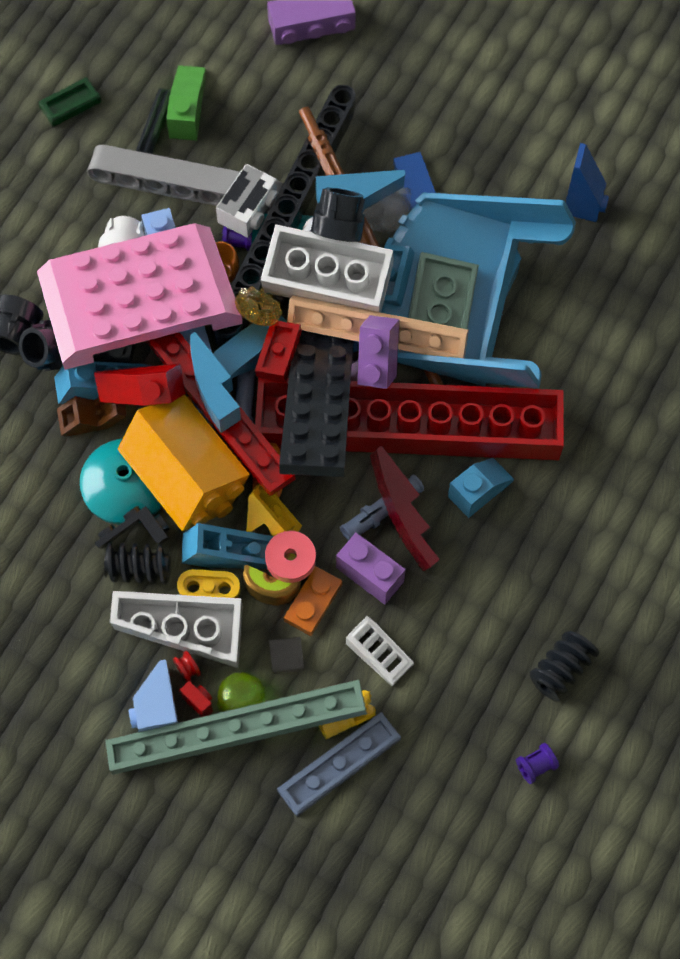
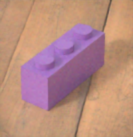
M274 0L267 2L268 20L275 45L290 44L299 40L315 39L324 35L355 30V10L352 0Z

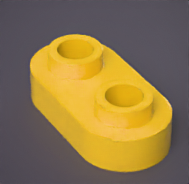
M191 569L183 572L177 581L179 595L238 598L240 595L238 578L233 573L227 571ZM195 584L199 586V589L196 592H190L188 590L189 586ZM224 586L231 589L227 594H222L219 590Z

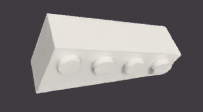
M113 591L110 623L115 630L178 650H187L191 654L232 667H239L243 614L241 598Z

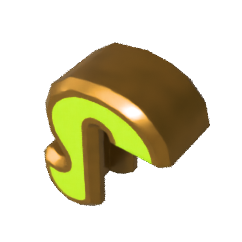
M288 553L285 558L287 560H294L296 555ZM249 565L244 566L243 578L248 593L258 601L278 606L289 603L298 595L301 586L300 581L294 583L282 582Z

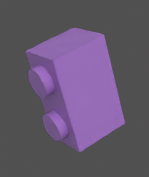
M370 315L360 326L357 385L387 389L397 377L400 319Z
M356 532L336 555V568L384 605L404 583L406 569Z

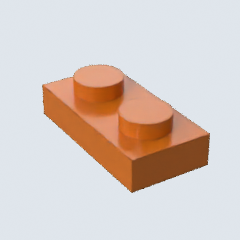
M315 566L285 614L284 622L312 636L340 590L343 581Z

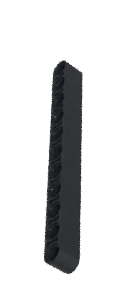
M343 84L337 85L331 90L316 119L319 129L324 130L334 153H336L355 114V91L352 87ZM308 137L231 285L237 305H244L243 308H239L242 324L227 327L232 329L231 332H222L223 329L215 330L214 338L219 347L248 327L265 294L260 280L266 260L262 261L259 259L267 258L275 224L297 229L316 192V176L325 175ZM249 281L257 282L255 284H247Z

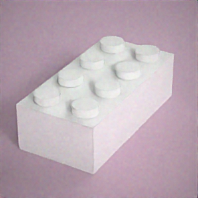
M275 224L260 280L263 292L288 298L294 295L381 312L394 264L393 250L359 242L333 240L309 231Z

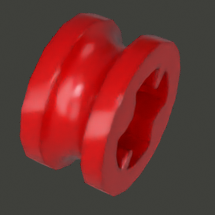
M187 650L183 652L181 658H173L174 664L186 682L191 681L193 675H201L197 664Z

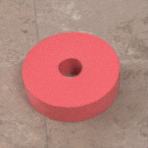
M281 532L275 535L267 544L265 550L266 566L271 575L282 582L294 583L308 577L315 567L316 551L314 544L306 535L300 532ZM288 553H293L296 555V558L294 560H287L285 556Z

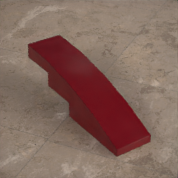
M380 446L370 455L379 491L389 517L404 545L422 571H425L440 559L421 536L423 532L430 528L429 525L411 504L420 494L384 448Z

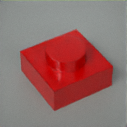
M188 681L180 689L182 699L200 717L209 716L214 712L210 702L213 698L203 686L199 685L196 688Z

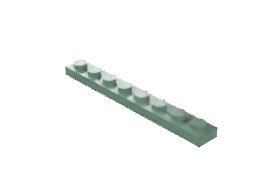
M359 680L105 740L109 771L115 775L366 715L367 711L361 683Z

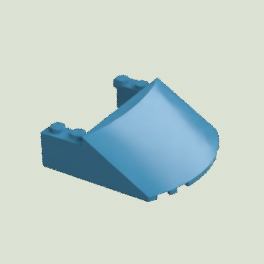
M423 192L415 200L417 204L408 215H402L398 221L400 226L393 238L389 237L384 248L393 250L394 264L381 313L408 318L421 252L478 264V273L467 328L469 330L465 358L424 355L398 350L397 362L480 386H486V383L539 388L542 374L534 362L494 358L492 355L518 243L565 244L572 237L576 221L566 202L553 199Z

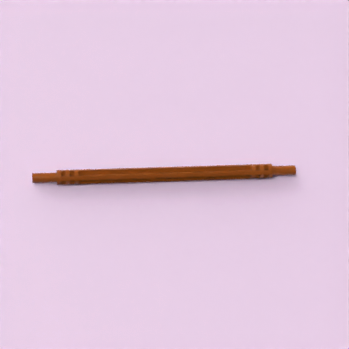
M304 107L300 109L299 114L309 133L308 139L326 176L344 174L324 130L319 129L310 108ZM365 217L362 239L359 243L380 247ZM424 370L430 384L444 385L439 374Z

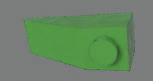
M178 66L169 97L166 119L169 139L197 140L206 67Z

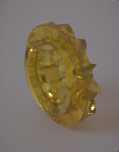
M250 286L248 289L242 288L235 298V306L238 312L246 320L256 325L272 326L278 322L282 314L280 302L273 300V294H266L263 288L259 291L253 286Z

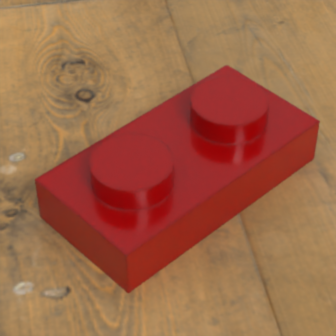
M271 320L255 368L256 377L286 382L290 363L302 333L300 324Z

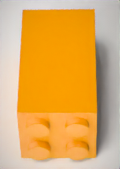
M185 394L172 403L149 405L138 409L118 447V451L181 531L192 528L197 523L206 524L210 519L215 517L223 518L228 515L233 509L232 504L236 497L244 491V484L250 475Z

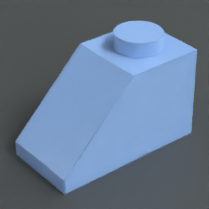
M166 659L160 660L133 697L134 708L129 709L131 727H138L139 732L178 723Z

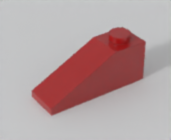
M180 364L94 372L99 400L104 403L142 406L167 404L186 394Z

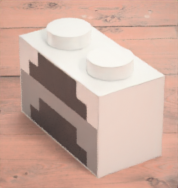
M246 164L216 207L218 223L248 238L253 229L257 230L260 227L265 211L268 207H272L279 193L277 192L276 178Z

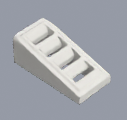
M368 616L346 637V645L391 686L414 664L403 650ZM368 631L371 636L361 644L359 640ZM378 640L381 644L371 654L368 649ZM388 649L391 653L380 663L377 659ZM398 658L401 662L389 672L386 668Z

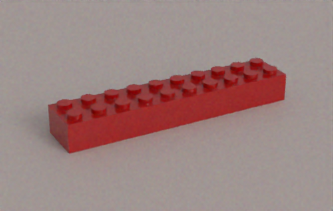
M258 377L255 426L268 442L276 443L281 448L289 378L286 379V382ZM351 381L346 451L374 452L382 446L387 453L560 460L564 447L563 390L391 383L385 389L357 385L358 381Z

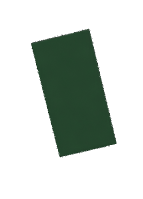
M85 77L40 100L38 104L54 127L101 103V97L89 79Z

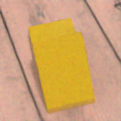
M257 483L248 498L246 531L252 532L262 524H265L273 537L284 531L299 532L302 525L277 495L274 494L270 497L262 486Z

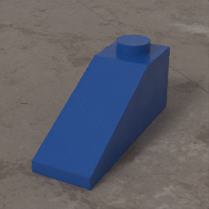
M580 143L566 204L573 217L596 222L599 211L605 213L609 199L608 195H604L606 181L587 145Z

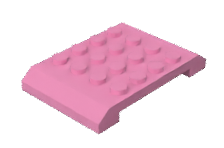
M193 223L51 259L37 271L64 370L93 363L94 354L211 324L213 331L242 324V316L211 228Z

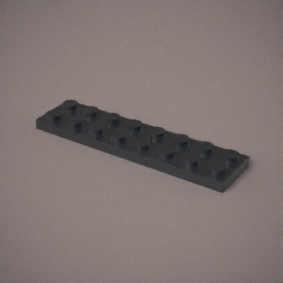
M302 330L294 357L290 363L279 474L344 477L353 340Z

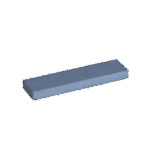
M380 712L277 788V791L295 816L298 817L399 742L401 736L384 714Z

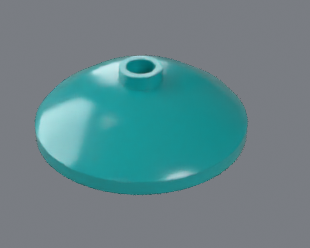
M122 439L107 442L97 448L87 458L80 474V491L89 510L98 518L116 525L126 521L123 516L136 506H139L140 509L146 506L153 515L162 508L159 501L118 451ZM121 470L129 471L126 476L118 475Z

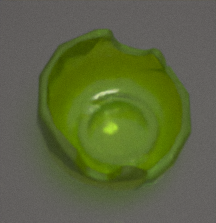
M247 672L228 675L226 679L222 680L217 693V707L220 713L263 703L266 700L265 688L259 678Z

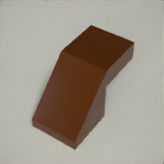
M74 396L57 408L61 436L65 437L109 429L127 416L125 404L100 402L99 397L92 400Z

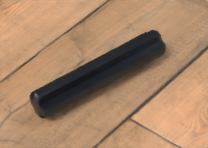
M164 88L158 90L136 151L153 153L167 115L171 90Z

